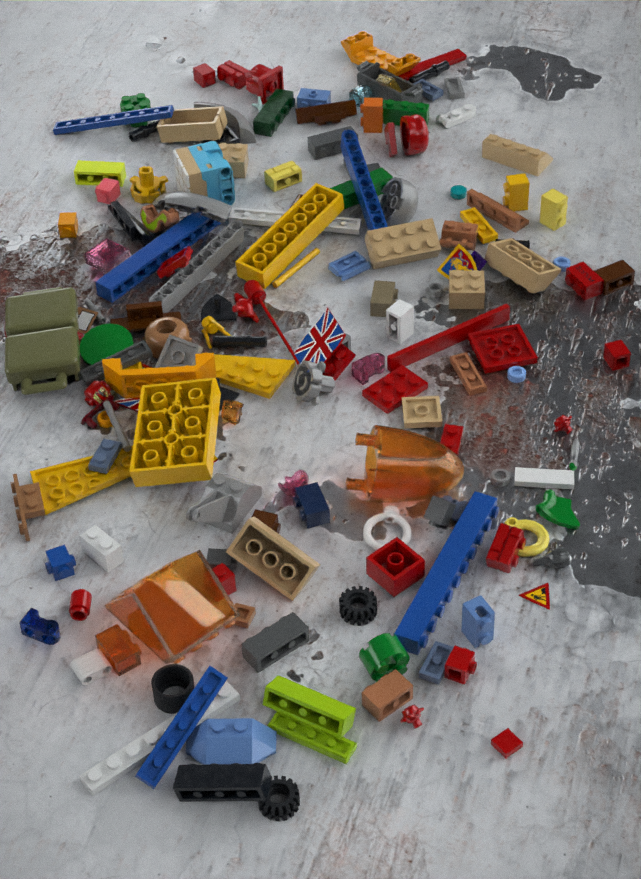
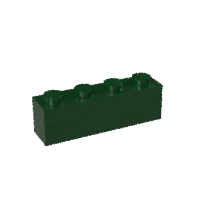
M276 88L253 120L255 134L271 137L277 131L278 126L295 105L293 91Z

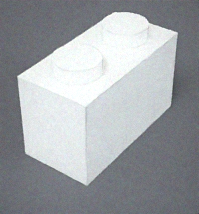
M399 299L386 310V338L402 344L414 334V306Z
M96 525L79 535L82 552L108 573L124 562L121 545Z

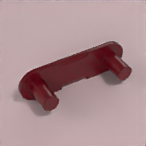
M109 395L86 414L81 424H88L92 429H95L97 423L92 418L104 409L103 403L105 401H110L115 411L119 408V405L113 401L114 396Z

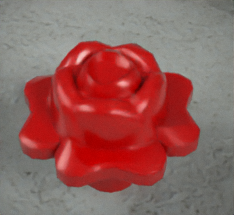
M561 415L554 422L556 426L554 432L565 431L568 435L573 430L570 427L572 416L566 417Z
M415 704L410 705L402 711L403 718L400 722L412 723L416 729L422 725L419 718L424 708H418Z

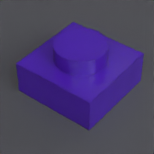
M474 250L471 256L476 263L477 270L481 271L487 261Z

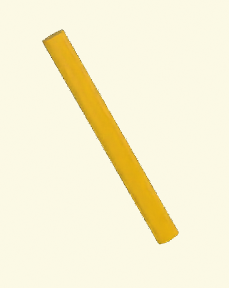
M318 248L313 249L272 283L273 287H279L316 257L320 250Z

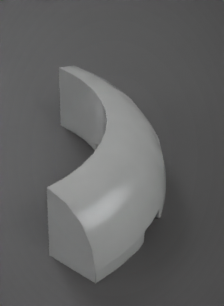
M194 102V108L223 106L228 121L227 126L235 128L241 144L256 143V136L252 125L238 111L221 104Z
M183 191L164 193L158 196L152 203L159 211H168L170 208L190 213H198L199 211L202 212L201 215L220 223L227 220L231 208L229 204L211 197Z

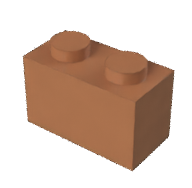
M396 669L382 676L373 685L367 686L362 692V706L379 722L413 699V685Z

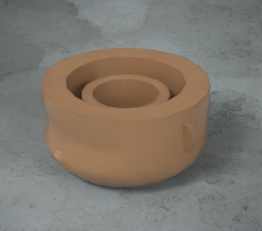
M161 317L152 321L147 326L143 340L151 349L154 358L159 359L169 334L192 342L189 329L182 320L175 317Z

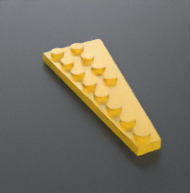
M131 446V450L128 452L124 451L123 448L121 449L107 474L89 470L88 464L93 456L30 471L32 482H39L45 515L131 477L129 470L133 446Z

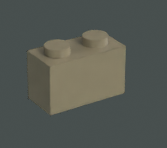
M374 281L370 301V316L386 317V310L396 302L395 299L398 300V289H395V282Z

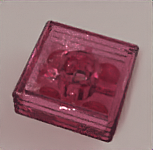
M106 238L84 254V258H86L85 263L107 274L131 257L130 249Z

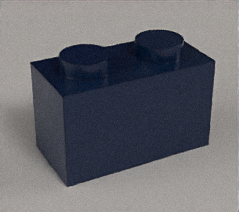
M318 482L295 487V496L292 497L295 508L299 509V518L301 522H305L307 529L330 523V509Z

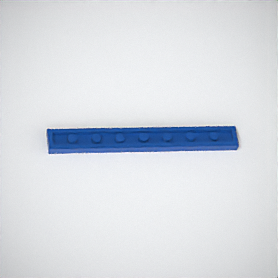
M173 105L59 121L55 123L53 132L54 135L172 118L174 107Z

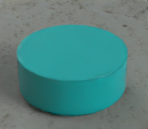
M455 185L451 188L450 195L457 200L463 199L467 196V189L462 185Z

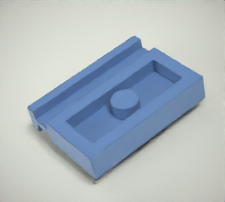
M357 251L328 264V269L338 278L341 277L342 281L371 268V263L367 262Z

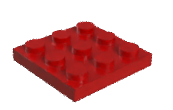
M520 324L468 333V341L485 374L506 370L512 366L535 364L538 361V357Z

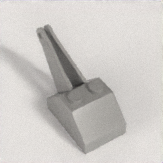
M216 473L206 485L202 499L188 508L186 519L196 523L203 522L233 534L262 496V487L228 474Z

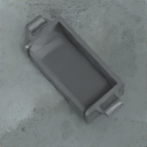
M365 61L357 66V70L360 71L357 73V93L365 98H383V101L392 99L394 101L422 103L423 89L421 83L416 85L380 68V63L378 62L369 63Z

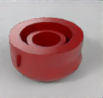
M417 114L402 116L400 120L401 144L407 156L423 153L429 143L427 123L422 116Z

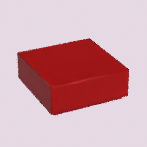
M509 728L491 739V745L505 759L523 747V742Z

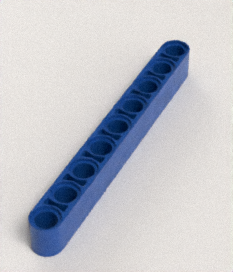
M344 130L341 135L340 148L368 231L388 227L356 133L352 130Z

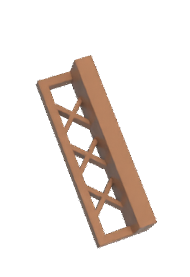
M473 189L467 191L468 206L475 207L480 213L516 233L529 224L528 219L481 192L479 193Z

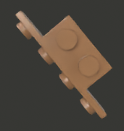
M13 474L14 482L10 483L12 493L17 494L13 496L15 507H19V509H16L18 521L22 520V523H18L20 534H25L26 541H30L26 519L45 515L39 482L19 486L17 474Z

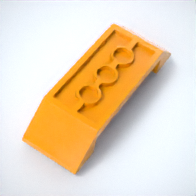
M360 31L358 34L349 36L341 41L351 62L357 65L365 61L369 63L378 62L380 63V68L396 76L412 70L421 61L420 57L412 53L397 58L386 51L378 49L373 45V35L365 31Z
M214 353L195 354V366H168L126 370L122 368L121 358L102 359L106 383L124 399L140 398L142 385L217 378Z

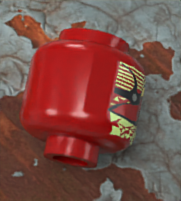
M103 380L93 381L84 391L86 397L84 400L90 407L97 406L111 395L112 389Z

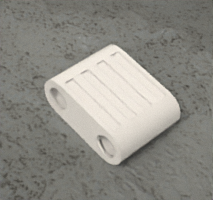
M94 649L74 659L70 664V667L83 685H88L108 675L113 670V667L100 649Z

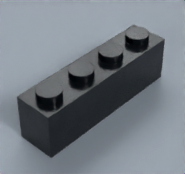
M261 763L179 765L173 790L180 802L267 801L272 776L267 765Z

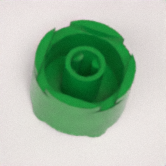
M144 93L123 96L121 98V112L151 108L150 100L145 97ZM148 121L130 125L133 128H138L142 125H147Z
M390 633L378 635L367 642L369 646L365 650L362 648L359 652L361 662L372 680L376 682L382 676L391 673L395 669L402 675L408 670L406 666L410 657L396 634L394 636H391Z

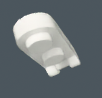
M465 104L446 114L440 113L436 121L449 129L475 117L476 107L472 104Z

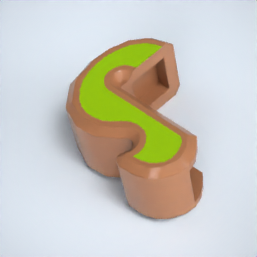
M153 204L141 208L140 217L142 223L151 233L167 230L169 226L175 225L179 221V213L175 208H170L168 211L162 210L159 214Z

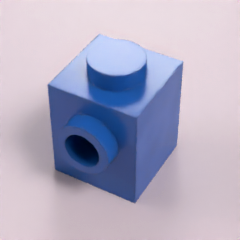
M65 545L45 551L47 557L45 566L48 574H52L55 581L75 575L73 566H76V561L73 554L69 555Z

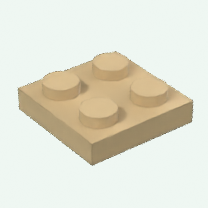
M439 396L402 397L404 429L442 427Z

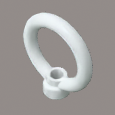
M392 505L386 506L383 513L374 515L366 522L363 536L366 543L374 550L384 546V544L375 541L371 535L373 526L380 521H385L388 524L398 523L403 529L401 540L406 545L409 543L412 534L411 527L399 515L400 510Z

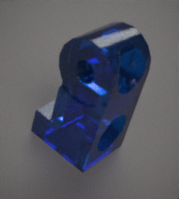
M30 608L19 622L22 635L44 644L54 645L61 639L58 622L40 617L39 611Z

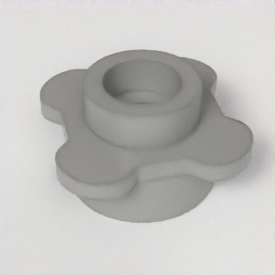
M432 283L425 289V292L429 294L431 299L445 296V291L442 290L443 287L439 283Z

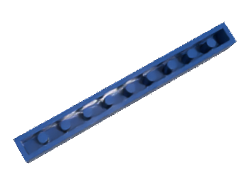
M192 212L95 282L97 295L113 303L156 272L162 262L184 248L193 245L221 223L201 215L202 212Z
M476 491L473 493L394 633L407 652L418 656L420 650L426 647L429 634L435 631L437 619L442 618L446 603L451 602L454 588L459 587L461 576L466 574L470 559L473 560L475 558L477 546L482 545L485 532H489L492 519H496L499 513L497 498Z

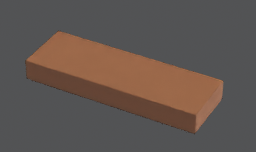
M467 352L450 356V363L469 396L487 392V386Z

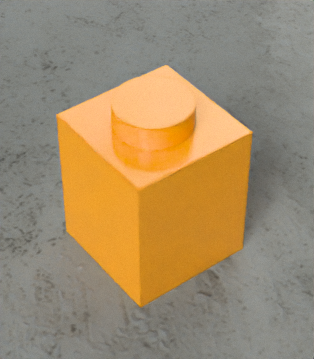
M60 213L58 220L60 238H76L79 226L77 213Z

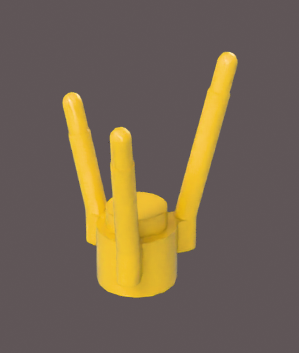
M207 316L202 320L201 325L203 329L201 332L204 334L209 349L212 346L208 333L215 334L219 330L225 336H231L213 317Z

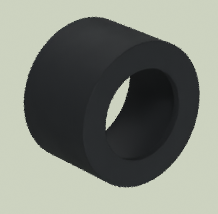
M169 664L159 668L151 680L155 705L161 711L169 714L178 713L195 688L191 671L179 664ZM173 686L185 689L183 692L175 695L163 694L166 689Z

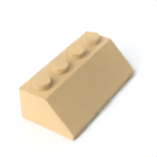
M490 134L482 141V158L537 177L553 161V157L546 152L494 134Z
M512 238L489 243L484 258L492 269L498 270L503 276L509 277L514 283L523 286L530 293L544 291L561 272V268Z
M255 516L247 520L226 551V553L292 601L302 591L321 565Z

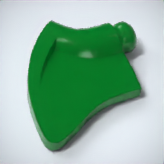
M551 489L546 490L543 502L536 505L537 513L544 519L562 527L578 530L580 527V523L571 508L572 500L557 497Z

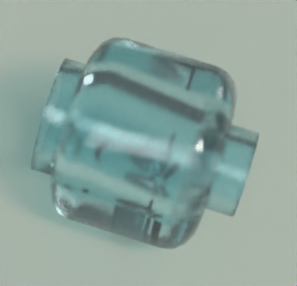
M363 84L357 85L350 90L349 100L354 99L356 106L360 107L364 103V98H371L370 88Z

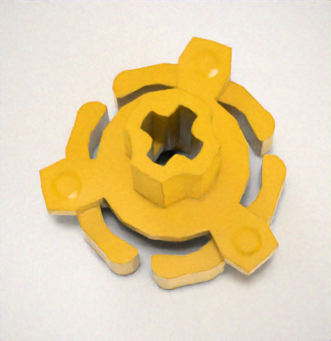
M150 166L139 168V177L133 176L130 178L132 183L130 188L131 196L135 202L152 204L160 196V192L161 195L167 193L165 183L168 182V178L166 176H154L153 168Z

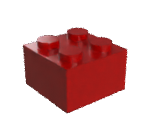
M396 537L366 557V574L395 597L425 576V559Z

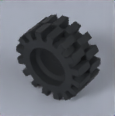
M353 586L351 591L347 588L345 593L342 592L339 598L341 618H344L346 623L350 621V625H354L357 622V626H361V622H364L365 625L368 624V620L372 622L377 615L376 595L374 596V592H369L367 587L363 590V586H359V589ZM355 603H362L366 605L363 608L351 607V605Z
M278 775L274 776V780L271 781L267 801H258L259 810L262 811L264 817L267 815L269 820L275 817V821L280 822V817H283L284 821L288 820L287 815L292 818L294 811L297 812L299 810V789L296 782L293 783L291 778L286 781V776H282L281 779H278ZM275 794H284L288 797L286 801L281 803L270 801V797Z

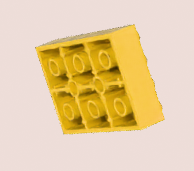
M216 377L142 385L129 470L135 487L212 479L221 397Z

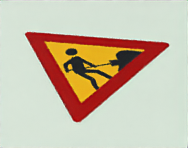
M549 583L519 595L550 610Z

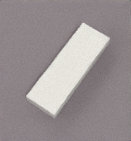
M515 467L514 486L574 489V471Z

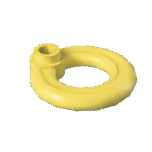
M510 517L504 522V524L511 527L531 531L537 536V542L531 546H525L523 550H519L517 556L534 557L541 554L548 547L550 541L548 531L536 521L527 519L517 520L514 517Z

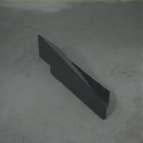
M118 200L110 203L111 205L108 206V209L131 241L139 240L142 246L145 247L157 238L128 212Z

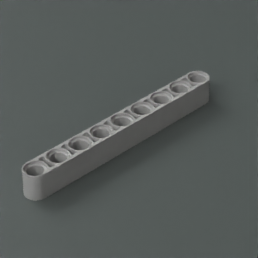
M240 221L229 223L189 261L186 267L180 269L149 298V302L161 301L163 313H168L244 241L243 223Z

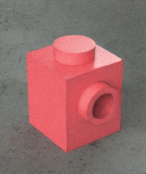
M104 178L95 189L97 202L110 204L115 201L121 194L119 181Z

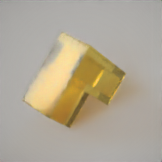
M380 74L376 81L394 90L402 91L394 77Z

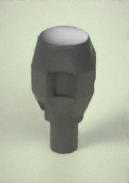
M564 549L551 550L543 555V557L533 558V565H544V567L547 566L553 569L564 568L570 565L569 551Z

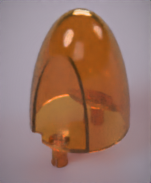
M373 425L370 434L357 432L355 438L356 446H367L364 479L347 477L345 490L363 491L367 502L373 503L420 501L432 498L433 495H442L455 488L463 479L465 470L458 455L436 440L403 429Z

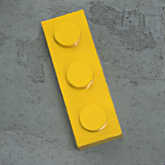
M475 207L460 211V217L465 223L478 224L477 238L482 244L498 239L497 232Z

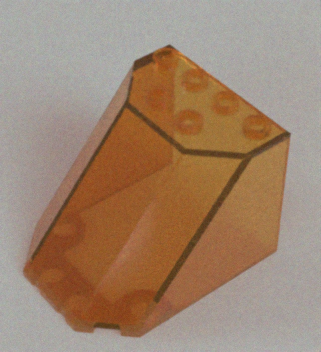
M200 550L165 564L116 595L104 605L112 615L165 664L181 662L186 658L185 654L190 651L193 653L203 646L202 642L210 641L217 637L220 629L231 627L236 623L234 619L240 616V613Z

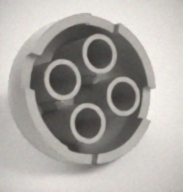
M394 177L387 182L381 191L384 194L380 205L388 227L409 223L418 207V193L414 185L402 178Z

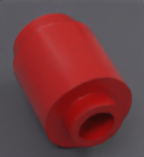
M78 589L71 594L69 613L71 618L76 621H83L90 614L92 595L87 590Z

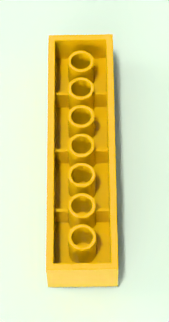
M315 183L235 261L237 276L246 281L256 280L263 289H266L344 210L343 194Z

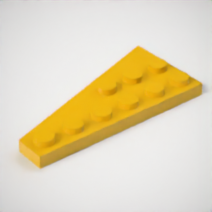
M214 354L216 375L220 383L271 399L296 366L295 360Z

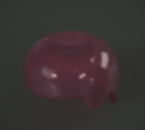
M298 470L292 477H285V484L279 482L278 488L287 496H295V487L308 484V474L304 470Z

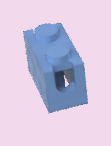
M480 595L462 604L461 631L474 648L479 647L480 643L482 645L490 643L494 636L495 612Z

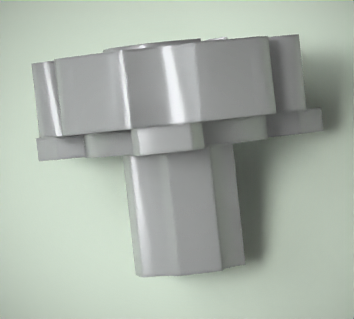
M303 360L302 364L297 365L292 382V391L296 395V400L311 402L312 406H316L319 404L320 392L332 393L335 388V381L333 377L322 375L326 368L323 361L317 364Z

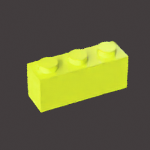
M78 160L74 169L75 183L77 185H99L104 178L119 181L120 187H123L126 178L125 162Z

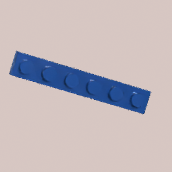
M212 666L208 667L135 775L136 778L152 789L156 787L228 677Z

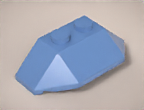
M253 718L207 719L196 726L186 740V754L192 756L202 765H210L212 763H260L269 755L272 756L276 753L277 731Z

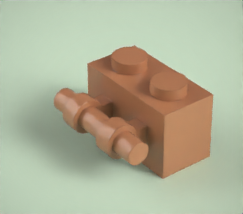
M445 220L439 241L440 246L451 249L460 244L466 250L474 251L478 237V224Z

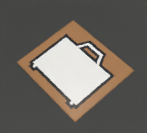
M78 307V332L86 334L91 328L98 312Z

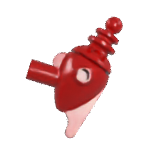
M235 293L234 300L236 304L232 307L233 312H238L239 317L252 318L258 323L260 319L253 310L252 300L244 298L239 293Z

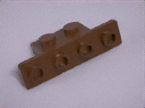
M354 99L295 109L298 124L314 122L317 125H326L328 121L339 123L341 119H346L345 117L357 115L356 101Z
M161 301L127 304V317L110 319V324L121 325L129 332L144 331L152 321L161 317H175L181 320V312L163 313Z

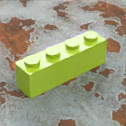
M279 675L265 687L262 705L340 739L353 727L355 707Z

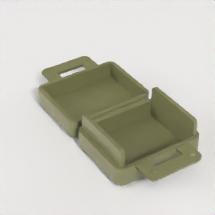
M55 287L24 292L22 295L10 296L6 299L5 332L7 338L5 339V374L7 381L12 384L14 391H18V383H21V393L24 395L64 389L67 387V376L75 375L76 382L80 381L78 299L75 289L71 287ZM56 378V381L32 385V381Z

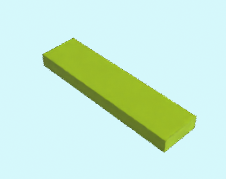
M278 711L267 725L269 728L277 731L278 735L344 764L348 763L357 748L356 742L344 737L340 739Z

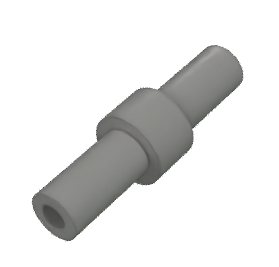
M87 299L85 305L89 310L98 312L96 319L100 324H104L106 319L101 314L99 307L94 305L90 299Z

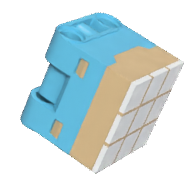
M209 141L173 150L178 191L211 197L230 206L235 202L233 170L228 161L223 159L222 150L217 142Z

